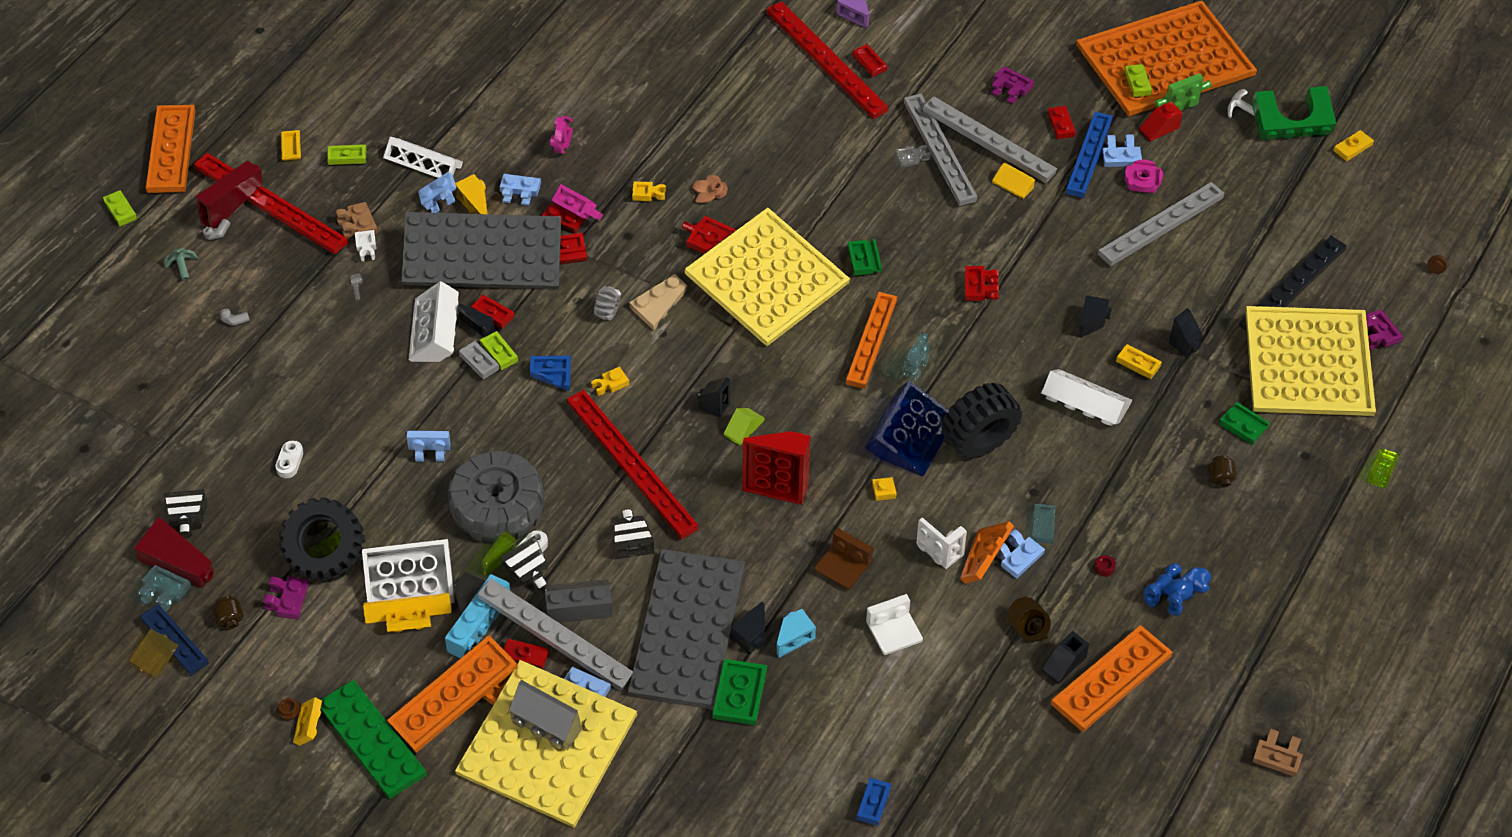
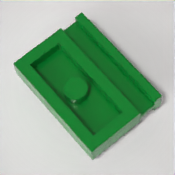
M875 239L868 242L867 240L848 242V251L854 276L873 274V272L877 271L882 273V265Z
M1236 402L1220 419L1219 425L1253 445L1264 434V431L1269 428L1270 422Z

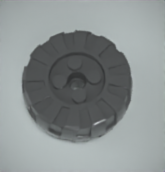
M492 451L471 457L470 460L464 464L462 463L455 470L453 480H450L448 504L454 522L462 533L465 532L471 536V539L478 542L503 544L525 536L533 526H536L541 518L544 506V488L537 469L530 465L527 459L517 454L507 453V451Z

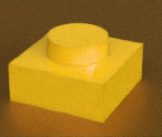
M893 477L872 480L876 501L896 499L897 493Z

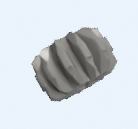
M603 286L599 290L595 301L594 314L601 319L612 320L619 306L620 291L614 287Z

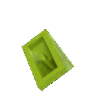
M736 408L724 432V436L740 446L743 443V439L749 437L765 421V418L749 408Z

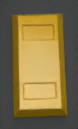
M300 130L281 132L283 161L301 159Z

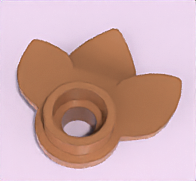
M709 175L706 180L695 182L692 185V189L699 193L695 202L707 203L714 198H723L727 194L728 187L726 183L722 182L720 177L716 175Z

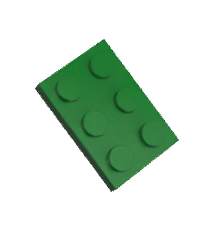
M724 659L712 719L756 725L767 665Z

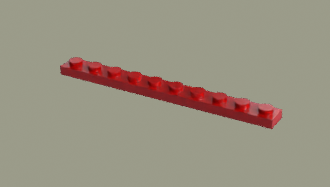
M782 1L767 8V14L873 119L888 112V106Z
M206 153L194 163L195 169L216 182L234 170L209 153ZM261 185L246 199L334 255L348 244L346 237Z
M582 390L567 398V404L678 537L682 540L698 531L699 525L586 391Z

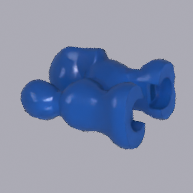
M1178 563L1169 564L1164 574H1161L1155 583L1145 587L1144 600L1150 607H1156L1159 604L1161 595L1167 594V601H1169L1168 612L1171 615L1178 616L1182 613L1183 601L1190 600L1195 592L1206 593L1210 589L1208 583L1211 581V574L1205 568L1193 567L1184 576L1178 578L1182 572L1181 566Z

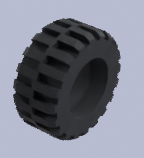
M986 383L965 393L962 398H959L948 409L949 412L945 414L942 421V434L959 456L967 459L982 457L1003 445V442L1008 440L1011 434L1018 429L1017 426L1021 423L1022 410L1005 386L998 383Z
M321 497L320 500L312 498L308 499L309 503L307 504L299 503L297 505L299 509L296 511L291 510L288 513L290 518L288 521L284 519L282 523L284 530L279 532V538L282 540L279 546L280 550L284 553L282 556L285 561L301 576L316 582L318 580L330 582L331 578L335 580L342 578L341 574L344 572L346 574L352 571L350 567L353 564H358L360 561L358 556L362 554V549H364L362 543L365 542V536L362 534L363 527L358 518L347 506L334 499L331 501L325 497ZM329 521L336 524L341 532V539L337 549L324 558L309 556L304 549V538L308 530L320 522Z

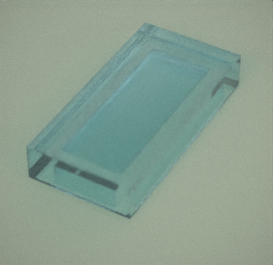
M1034 504L1032 539L1035 542L1053 544L1055 505Z

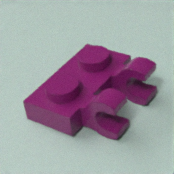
M1003 66L994 75V82L992 84L994 89L991 91V94L998 96L1003 87L1010 89L1007 92L1010 96L1006 101L1013 104L1019 94L1025 96L1034 87L1035 81Z
M1382 310L1366 314L1367 331L1371 330L1374 333L1368 336L1369 350L1375 349L1381 343L1384 347H1388L1402 341V334Z
M271 577L269 582L271 586L270 592L282 593V597L278 599L273 595L266 594L263 603H266L264 609L277 611L278 617L299 620L308 591L309 580L287 577L285 582L278 577Z

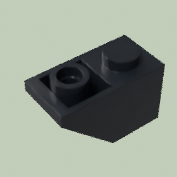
M1072 631L1058 644L1043 667L1042 672L1056 683H1061L1087 658L1089 643Z

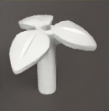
M1245 89L1239 90L1229 103V118L1232 117V110L1235 106L1254 115L1253 106L1241 100L1248 93Z

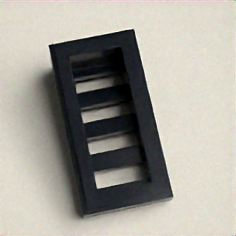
M458 305L459 319L483 338L495 331L493 317L466 305Z

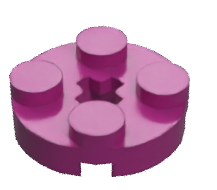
M562 116L557 117L555 120L556 130L555 135L551 136L550 146L554 147L556 153L564 154L565 151L563 149H568L573 131V128H569V122L573 123L571 117Z
M1149 160L1134 161V164H1129L1125 171L1124 178L1128 184V189L1131 191L1155 193L1162 183V169H1158L1155 166L1156 163Z

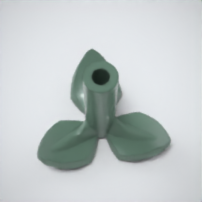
M178 248L172 250L171 254L166 256L164 267L167 268L177 261L181 279L186 281L189 279V274L184 259L198 260V257L191 250Z

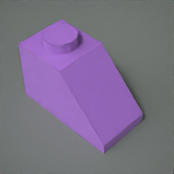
M865 0L837 1V15L865 28L869 26V11Z

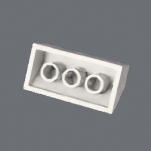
M441 281L415 298L409 360L412 362H440L449 357L454 351L458 291Z
M1060 369L1050 371L1042 390V394L1047 395L1046 399L1055 403L1059 400L1065 403L1064 406L1071 410L1080 409L1083 411V415L1094 418V416L1102 419V423L1109 426L1120 423L1132 402V399Z

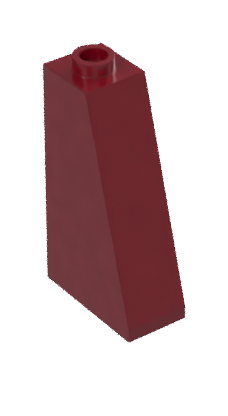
M247 160L198 194L196 202L200 223L205 227H212L214 229L219 226L222 219L227 220L263 183L260 167Z
M159 517L134 548L138 561L200 588H203L213 578L214 570L211 560Z

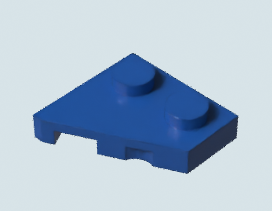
M530 356V377L570 391L571 356Z

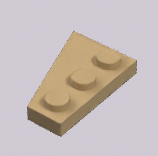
M674 274L629 302V307L650 328L655 330L659 321L666 317L668 310L675 306L686 293L687 285Z

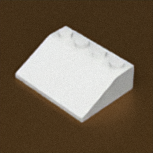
M448 539L362 549L367 602L449 593L450 602L455 603Z

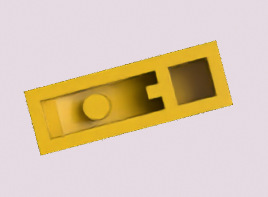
M473 174L455 183L456 197L471 214H487L486 186L481 179L479 180Z

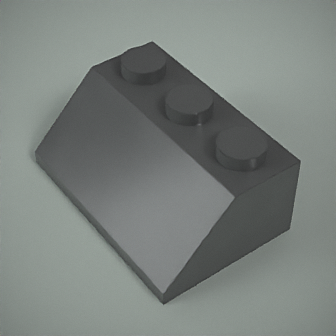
M609 579L545 586L547 615L558 623L613 617Z
M523 680L519 682L509 709L512 722L520 728L526 727L538 738H546L554 747L558 749L562 747L568 751L582 730L578 710Z

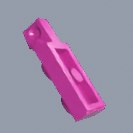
M560 184L552 198L553 202L583 219L589 220L591 216L600 221L604 215L595 210L597 205L593 201Z

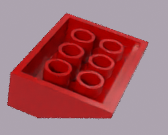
M788 431L744 438L742 491L802 505L809 486L811 436Z

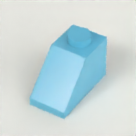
M803 609L790 612L783 618L777 641L778 658L815 639L816 627Z

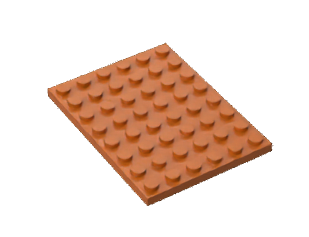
M1203 1L1081 38L1076 42L1078 49L1128 117L1157 108L1154 102L1166 95L1168 85L1200 73L1203 76V82L1207 80L1211 82V88L1202 90L1201 93L1255 76L1257 69ZM1143 64L1152 88V94L1133 97L1124 72L1125 66Z

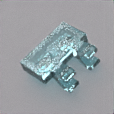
M921 332L905 358V377L913 374L915 376L914 380L917 381L921 375V370L919 369L921 361L924 367L927 365L930 359L927 355L930 348V343H928L929 334Z
M154 565L142 579L145 586L138 593L142 595L140 601L146 604L152 600L155 591L161 593L162 595L157 598L156 603L160 604L166 612L170 608L173 599L178 602L191 588V583L178 575Z

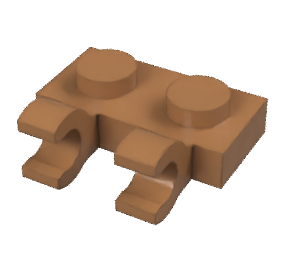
M366 202L347 206V210H336L338 216L336 219L338 224L342 225L344 237L349 238L355 235V232L374 230L375 234L378 233L377 226Z
M1270 729L1267 741L1259 740L1252 762L1296 777L1303 754L1297 752L1301 739L1292 736L1289 747L1286 749L1275 745L1279 731Z

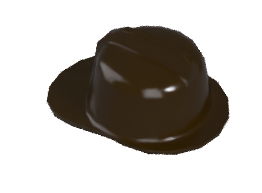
M1021 597L1015 600L1008 611L1011 625L1026 641L1047 640L1051 629V619L1046 611L1033 598Z

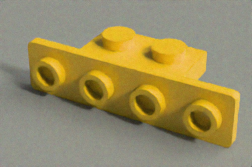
M449 593L366 602L363 604L365 622L376 623L386 621L387 632H401L407 629L420 630L431 627L430 616L450 614L452 612Z

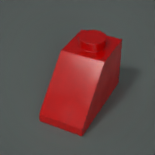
M1172 101L1156 108L1140 126L1139 131L1151 142L1179 129L1183 112Z

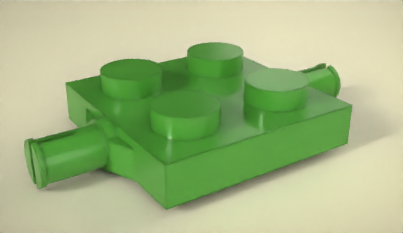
M1199 73L1168 85L1166 95L1161 99L1155 100V106L1158 108L1172 101L1180 110L1194 107L1199 103L1202 90L1211 88V82L1209 80L1203 82L1204 78Z

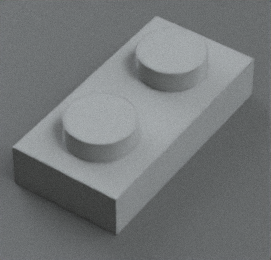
M476 341L459 350V356L483 380L499 370V364Z

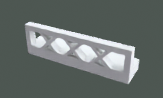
M395 137L389 138L383 157L438 178L442 176L439 167L445 164L449 165V172L454 175L455 169H461L463 161ZM393 146L398 147L401 155L395 158L390 156ZM413 152L416 155L417 161L411 164L406 155ZM429 158L432 160L434 167L427 170L423 161Z

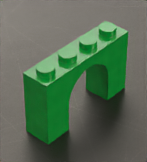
M1309 87L1305 96L1309 117L1300 121L1287 119L1279 112L1273 90L1255 92L1251 102L1260 140L1332 134L1336 126V120L1328 87Z

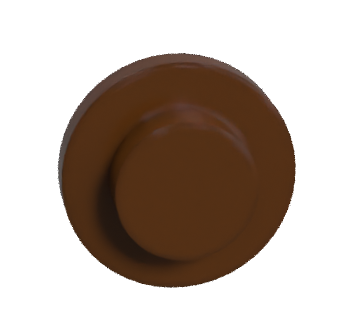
M1442 255L1432 256L1428 260V268L1433 273L1441 274L1447 269V260Z
M286 698L279 703L277 712L282 719L291 720L298 716L300 706L294 699Z

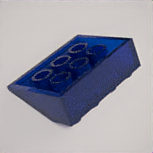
M909 380L897 389L865 448L883 461L924 476L945 438L942 434V421L949 410Z

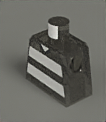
M205 490L164 493L170 526L175 531H179V534L184 538H190L192 530H198L203 527L208 504Z
M632 510L622 511L621 519L614 521L615 560L654 554V539L643 516L634 517Z
M535 535L500 557L499 561L521 585L531 580L535 588L539 590L548 584L541 573L546 571L549 566Z

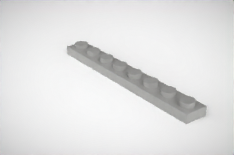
M917 94L905 97L904 104L958 205L962 206L977 202V195L936 119L922 111L923 106L926 104L923 95Z
M933 96L923 106V112L1042 182L1047 183L1056 174L1057 168L938 98Z
M1212 182L1099 249L1098 256L1109 266H1113L1220 201L1224 197V192Z
M491 578L478 593L477 598L605 682L610 683L617 690L622 691L632 678V670Z

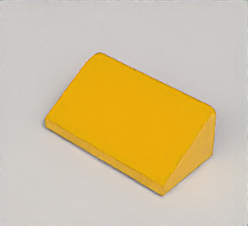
M1003 163L993 178L992 183L1024 199L1034 189L1035 179Z

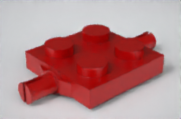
M704 216L696 225L684 221L682 229L691 232V235L686 240V246L703 254H706L737 231L707 216Z

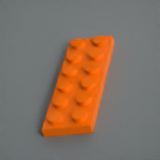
M195 105L157 106L146 183L147 193L186 192L196 111Z
M1140 625L1051 700V705L1079 730L1084 732L1170 659L1173 652Z
M488 635L387 721L417 753L510 675L518 665Z

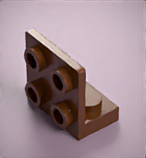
M837 528L833 533L831 548L815 566L814 571L841 587L850 590L872 563L873 547Z

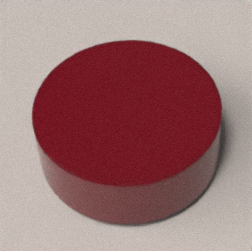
M1102 555L1095 560L1094 570L1098 575L1108 577L1115 572L1116 562L1112 557Z

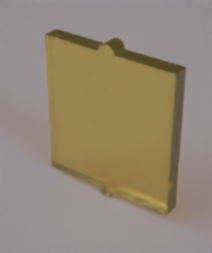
M150 629L130 659V662L139 666L141 671H147L158 678L179 645L169 640L167 635H161Z

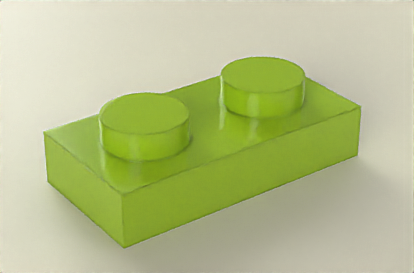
M1144 65L1125 66L1124 72L1133 97L1151 95L1152 88Z
M366 145L328 146V165L366 163Z
M121 190L103 197L105 205L119 227L137 220L136 213Z
M497 331L480 339V345L499 364L500 370L518 362V356Z

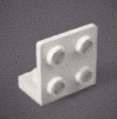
M921 518L918 521L916 543L920 550L927 552L932 557L935 563L947 569L964 556L967 531L960 526L955 531H950L944 537L925 519Z
M907 594L867 608L866 623L883 655L899 651L923 641V637L909 613L910 599Z

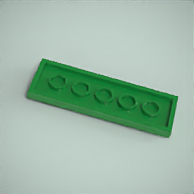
M354 680L321 699V713L389 800L427 776L423 766Z

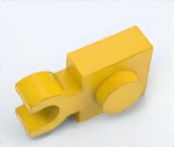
M634 181L632 199L633 201H652V197H655L658 200H664L666 185L659 184L653 186V182Z
M620 367L602 374V379H595L591 382L592 389L600 387L596 389L597 396L603 395L608 389L613 393L629 386V379Z

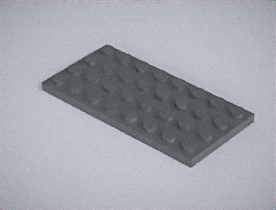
M406 212L402 285L434 286L441 281L452 287L559 289L561 216Z
M662 549L628 697L714 709L743 579L745 561Z

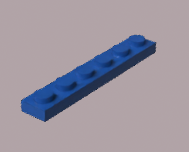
M1099 112L1094 113L1068 183L1066 194L1081 198L1085 197L1113 116Z

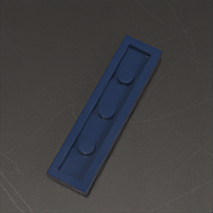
M159 604L140 616L143 623L190 676L209 664L208 659Z

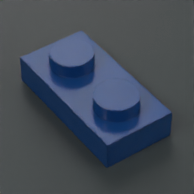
M873 778L869 779L857 814V820L879 826L892 784Z

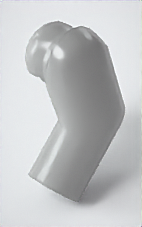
M222 219L217 228H204L203 234L208 240L222 238L231 223L226 219Z
M227 308L220 311V319L229 325L236 326L250 321L247 312L233 315Z

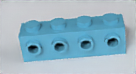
M490 574L445 637L448 653L462 658L478 644L493 621L498 617L499 611L477 598L478 593L490 578L510 591L509 582Z

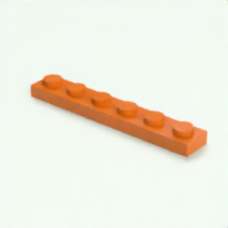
M878 292L849 370L846 385L862 389L866 388L897 303V296Z

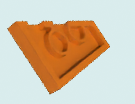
M1010 521L977 530L960 577L965 584L982 579L1014 527Z

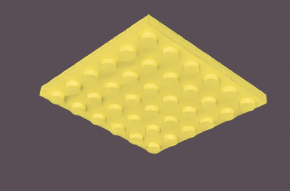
M766 208L685 268V274L766 346L787 332L849 284L850 281L847 275L769 208Z
M1246 306L1245 314L1253 412L1375 415L1376 408L1365 310Z
M520 660L517 664L518 667L511 674L455 772L465 779L575 828L634 722L637 711ZM521 680L578 710L582 730L568 751L562 747L560 749L554 747L546 738H538L526 727L520 728L512 722L509 709Z

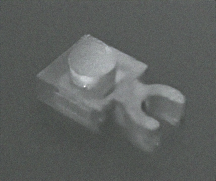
M922 145L918 149H915L914 146L896 149L895 151L901 168L919 164L920 159L926 161L931 156V153L927 152V145Z

